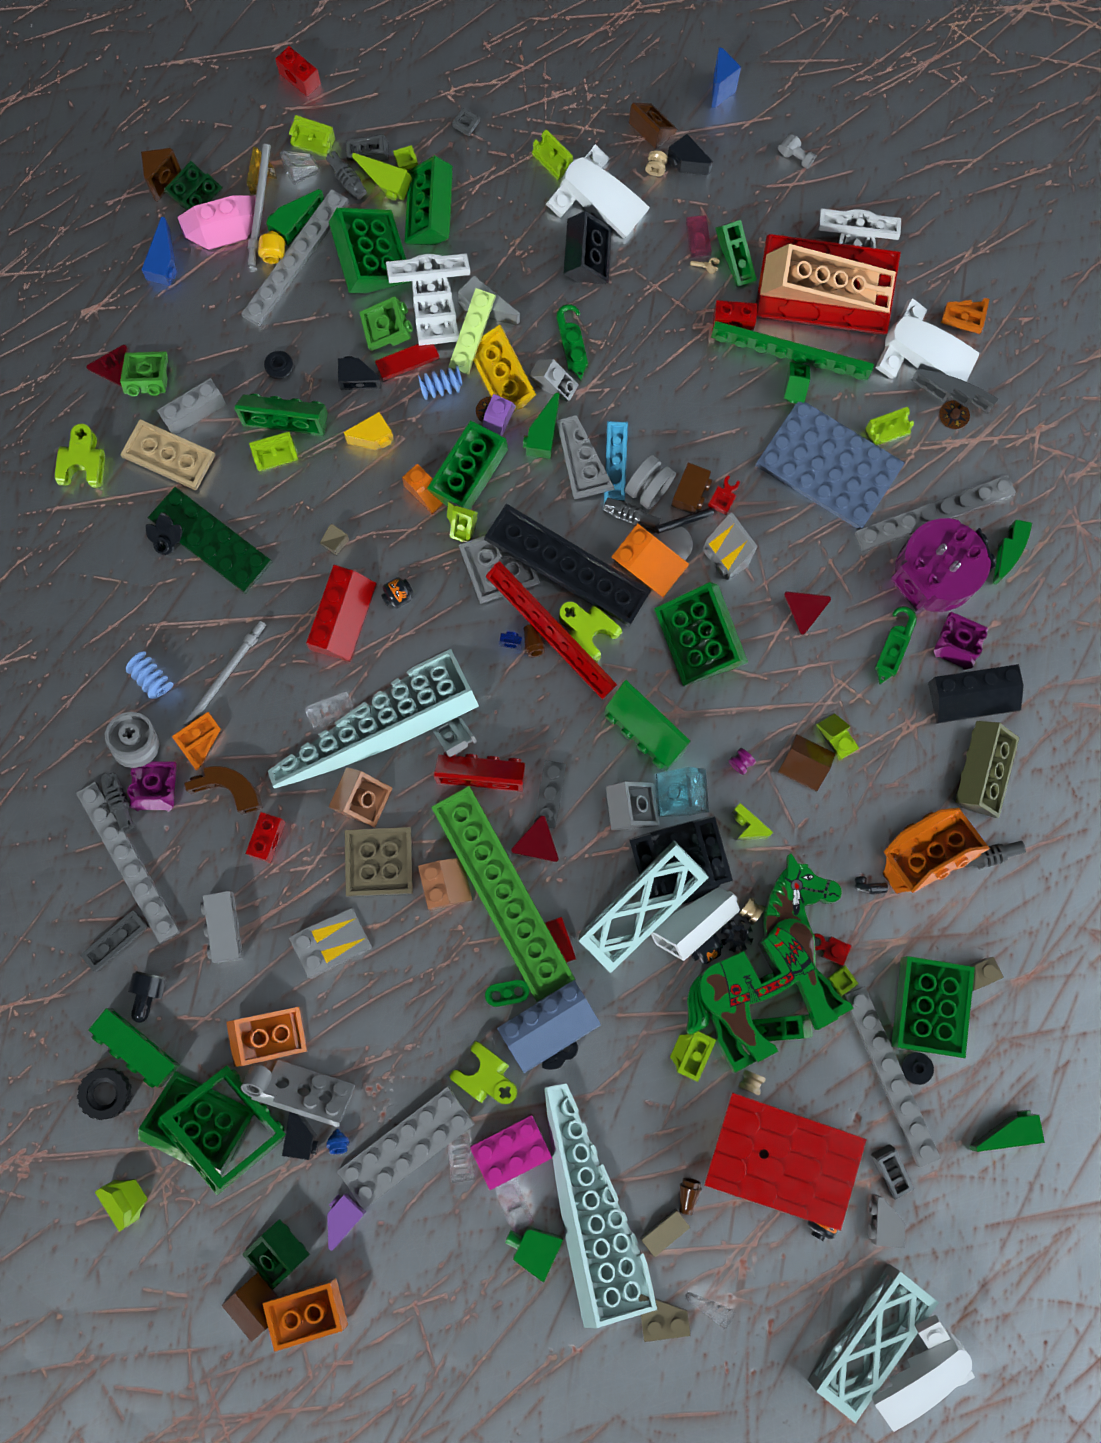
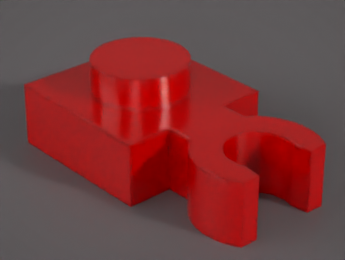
M730 476L724 479L723 488L717 487L708 504V507L724 515H727L737 496L732 492H735L740 484V481L737 480L734 486L729 485Z
M815 933L814 937L820 942L818 946H815V951L822 950V958L843 966L851 945L832 936L829 937L827 942L821 934Z

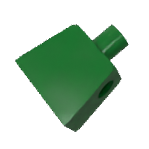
M527 1226L523 1236L510 1230L505 1243L516 1248L513 1260L540 1281L545 1282L563 1242V1237Z

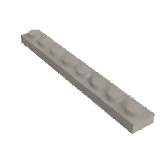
M332 189L285 252L283 259L277 263L241 313L243 318L258 327L262 325L329 232V220L336 208H346L349 204L348 198Z
M1008 475L857 530L854 534L862 552L913 534L921 525L931 520L959 517L1013 497L1016 491Z
M94 782L78 791L76 794L158 942L162 944L181 933L125 831H120L118 821L115 815L110 812V807L99 784Z
M861 987L843 995L844 999L850 1002L854 1008L850 1011L917 1166L922 1167L941 1159L866 987Z

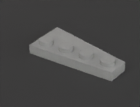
M577 415L557 420L574 499L615 490Z

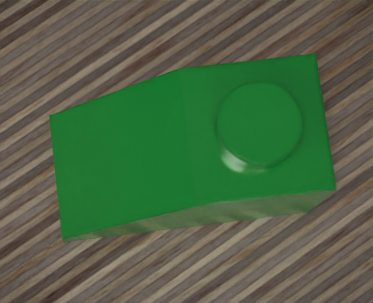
M789 363L784 389V399H787L788 402L795 404L805 402L810 383L809 365Z

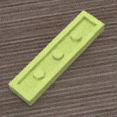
M475 288L448 366L449 368L455 370L456 366H458L461 373L469 375L496 298L494 294Z

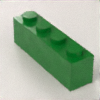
M106 1008L88 1029L93 1034L92 1039L100 1045L104 1043L110 1048L108 1052L112 1056L126 1061V1067L133 1073L137 1074L139 1072L145 1077L143 1081L151 1088L163 1087L180 1066L178 1062L113 1008Z

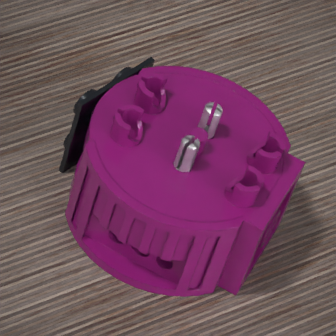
M940 518L921 525L911 535L897 556L895 563L896 573L891 580L916 611L924 607L925 610L931 612H947L962 606L982 587L989 573L996 567V559L993 553H990L988 539L982 533L981 528L974 531L959 520Z

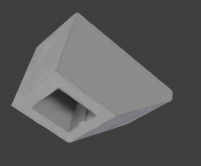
M538 359L529 374V377L541 389L553 395L560 393L559 398L568 402L579 385L554 359Z
M873 1194V1200L869 1202V1213L872 1215V1224H869L868 1227L869 1239L876 1246L905 1248L904 1221L883 1197Z

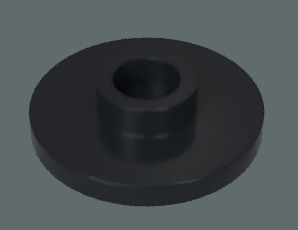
M274 351L266 357L264 368L269 376L280 379L291 373L293 361L288 353Z
M914 1052L904 1058L902 1071L907 1081L912 1084L922 1085L932 1078L934 1066L927 1055Z

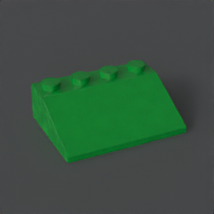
M336 208L329 220V226L349 293H370L412 282L389 283L386 262L406 260L392 210Z
M708 582L654 608L683 686L725 673L748 663L719 585Z
M627 680L622 683L605 708L606 719L613 725L617 724L622 729L621 733L630 740L632 738L637 743L636 747L644 755L649 754L653 758V764L660 770L663 768L667 771L684 754L691 742Z
M910 956L901 957L891 1046L966 1059L975 967Z
M175 1071L138 1128V1140L192 1166L159 1127L158 1122L160 1116L202 1084ZM210 1089L173 1119L222 1176L231 1162L254 1114L247 1106Z

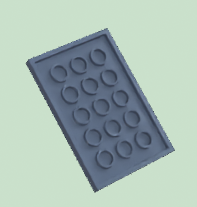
M798 402L755 466L860 530L865 526L905 462L810 404Z

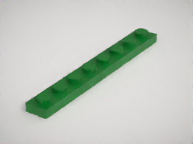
M715 321L711 338L719 342L733 343L738 347L751 348L759 353H770L778 358L792 359L800 364L807 363L814 365L818 369L833 370L837 374L851 375L859 380H868L874 364L718 321Z

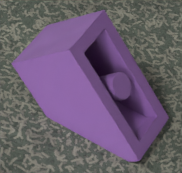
M493 394L485 412L482 426L503 436L516 405Z
M347 1193L342 1197L338 1194L329 1204L332 1209L327 1213L328 1248L331 1251L366 1213Z

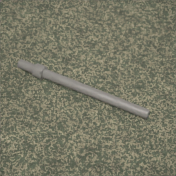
M263 144L251 239L248 240L247 247L249 249V266H256L271 149L269 144Z
M259 620L253 630L246 634L242 645L183 723L185 726L198 719L251 646L254 647L258 641V636L266 627L265 623Z

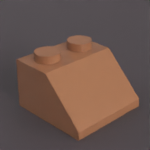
M346 767L329 804V808L375 828L392 791V787L362 771Z
M459 858L439 860L418 866L429 911L473 901L466 871Z

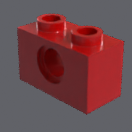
M290 46L275 58L279 74L306 97L321 85L318 70Z
M716 300L712 330L715 321L753 331L756 324L757 303Z
M260 812L245 854L271 863L286 822L282 818Z

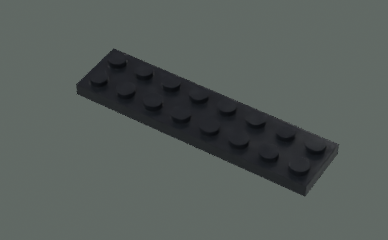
M507 503L484 537L485 541L629 627L651 592L647 587Z

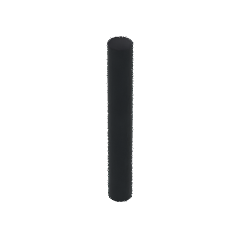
M711 507L657 525L655 526V531L657 534L713 516L714 511Z

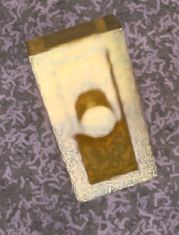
M253 147L247 178L250 194L257 193L262 154L257 147ZM269 162L267 178L277 179L275 169Z

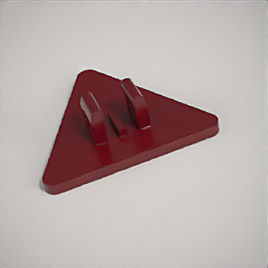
M122 345L87 365V369L122 387L120 380L127 346Z
M789 591L784 593L799 632L802 635L808 631L831 601V597L826 595Z
M540 816L511 849L512 853L553 862L559 860L545 816Z

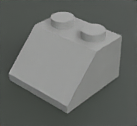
M625 781L606 786L611 830L659 826L654 783Z

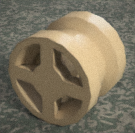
M651 151L648 155L649 162L646 164V172L652 176H662L666 170L664 165L668 161V156L661 151Z
M750 897L738 915L749 919V923L754 925L766 907L755 903V899Z
M744 1070V1079L739 1083L738 1087L760 1095V1086L765 1082L766 1078Z

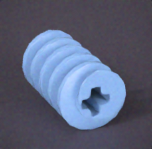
M458 366L455 368V373L451 368H448L447 374H445L443 369H440L439 376H437L435 371H432L431 378H429L427 373H424L421 380L418 375L421 392L425 400L428 399V393H431L432 397L436 398L437 391L441 396H444V390L446 389L449 395H451L453 388H455L457 393H460V387L463 386Z
M142 651L137 653L128 662L126 672L131 674L132 679L136 680L139 686H142V690L147 693L150 699H155L167 693L173 687V682L165 684L168 677L165 675L160 678L163 671L161 669L154 671L157 668V664L149 665L152 659L150 657L143 659L146 656V652Z

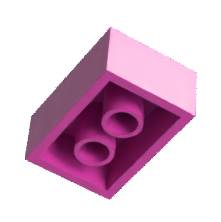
M532 1114L470 1146L489 1190L552 1159L549 1148Z

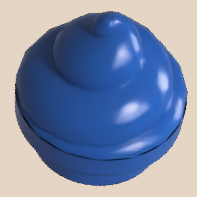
M335 1129L326 1142L329 1153L337 1155L348 1151L349 1138L340 1132L339 1129Z

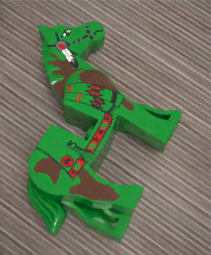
M791 853L786 857V869L777 878L769 895L763 920L764 937L758 942V946L768 962L772 973L759 979L743 951L703 970L693 981L687 997V1033L693 1035L706 1028L711 1018L716 1042L733 1073L779 1052L776 1045L766 1040L755 1028L750 1014V1004L771 998L795 983L800 990L814 1030H819L838 1020V1017L854 1009L850 1002L844 1000L836 993L832 984L816 968L815 938L805 912V906L813 905L818 901L824 904H832L841 898L842 889L837 882L816 876L808 868V864H798ZM742 1045L747 1049L749 1054L745 1052Z

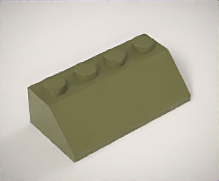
M976 721L975 728L972 730V739L966 753L967 759L965 767L961 772V782L956 792L955 801L967 810L998 819L1000 818L1020 738L1000 722Z

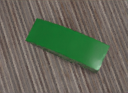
M1015 520L1009 526L1008 537L998 544L992 584L1000 582L1019 560L1030 536L1031 522Z

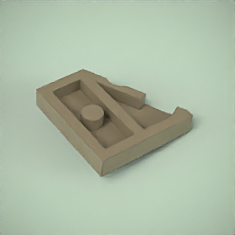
M640 1294L639 1302L649 1301V1297ZM655 1299L657 1310L641 1315L644 1342L691 1336L686 1309Z

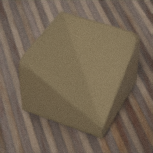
M331 523L320 544L337 556L349 541V537Z

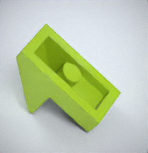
M835 713L816 724L839 761L859 749L848 732L850 725Z
M741 803L732 811L735 815L733 818L740 825L743 826L745 824L747 826L737 840L767 839L773 833Z

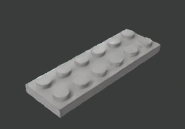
M448 1086L337 1172L364 1210L474 1126L475 1123Z

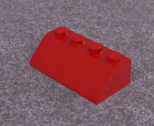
M333 565L306 642L308 648L311 651L350 662L377 583L354 570Z
M446 752L443 755L438 754L434 771V778L437 784L523 792L525 762H521V759L508 758V761L500 760V757L487 756V759L478 758L476 754H465V757L456 756L457 754L449 757Z

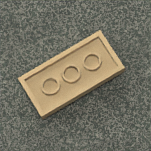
M141 419L120 454L124 459L196 491L215 457L213 451Z

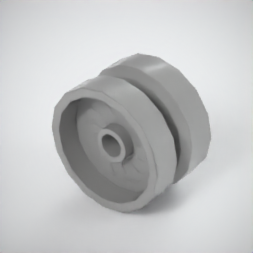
M653 455L649 456L640 465L625 488V493L635 499L640 496V504L648 510L658 503L676 477V472L668 466L661 469L662 462Z
M127 712L116 716L107 725L104 734L105 742L113 757L124 767H142L151 762L159 750L158 735L150 720L141 713Z

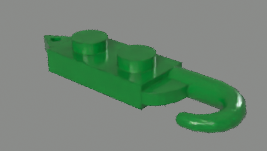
M566 304L559 308L556 317L568 371H572L579 380H582L585 369L588 368V360L581 330L575 323H566L564 313L568 310L574 311L577 316L580 315V312L576 306Z
M898 607L892 613L893 616H896L899 612H905L909 619L906 627L895 626L888 633L874 668L877 670L879 685L891 676H896L911 639L917 617L913 609L909 607Z

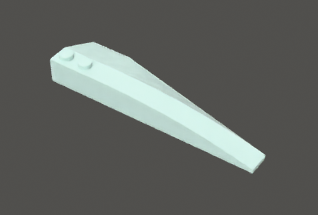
M449 649L406 671L407 677L402 680L399 678L391 682V687L384 692L378 691L373 695L374 697L370 702H363L335 722L336 726L331 730L327 731L325 729L318 734L320 737L311 744L307 742L296 755L290 754L269 769L268 773L273 787L278 788L363 760L479 707L452 650Z
M567 1083L545 1088L556 1186L584 1328H599L655 1311L657 1306L647 1261L644 1254H641L635 1234L630 1231L626 1222L628 1219L625 1212L621 1211L618 1204L619 1199L603 1164H600L596 1155L598 1152L594 1144H591L586 1133L588 1130L585 1123L581 1122L578 1115L579 1110ZM640 1294L649 1297V1300L639 1302Z

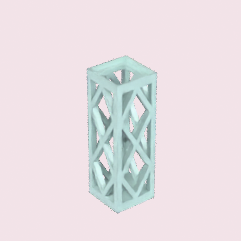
M673 841L579 933V941L611 973L709 878L708 875ZM673 856L679 860L666 864ZM689 870L694 876L685 884ZM678 872L672 894L649 899L654 877ZM644 885L641 900L625 904ZM660 908L642 926L645 911ZM637 913L631 934L607 939L613 918ZM603 925L600 940H598L593 934ZM618 949L614 954L610 952L612 950Z
M889 1264L808 1379L809 1383L816 1392L856 1423L871 1402L872 1396L876 1395L918 1334L915 1325L928 1319L939 1302L901 1271ZM899 1293V1297L888 1301L891 1295ZM910 1300L909 1309L905 1314V1301ZM899 1304L898 1322L882 1328L883 1310ZM876 1318L875 1331L872 1332V1322ZM892 1332L889 1338L881 1341L882 1335ZM875 1339L874 1344L871 1345V1340ZM864 1343V1348L852 1352L855 1346ZM874 1352L873 1361L869 1366L870 1353ZM863 1356L862 1373L846 1379L847 1362ZM840 1369L839 1382L836 1383L837 1372ZM858 1382L853 1390L845 1393V1387Z

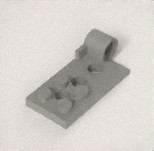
M268 1060L266 1067L261 1065H252L241 1089L246 1095L252 1097V1100L339 1128L355 1084L281 1060ZM284 1081L288 1086L286 1088H278L276 1083ZM301 1088H306L310 1093L308 1095H300L297 1091ZM327 1095L331 1098V1101L325 1103L320 1101L319 1097Z

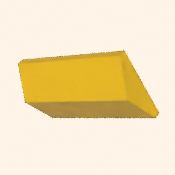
M499 324L482 336L474 363L491 397L495 394L513 402L516 405L515 412L524 408L536 393L502 326Z

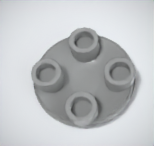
M680 526L657 534L655 531L653 536L685 561L691 554L693 541L685 528Z

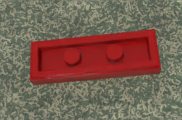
M416 344L375 360V364L382 380L385 381L436 361L440 357L434 344L421 346Z

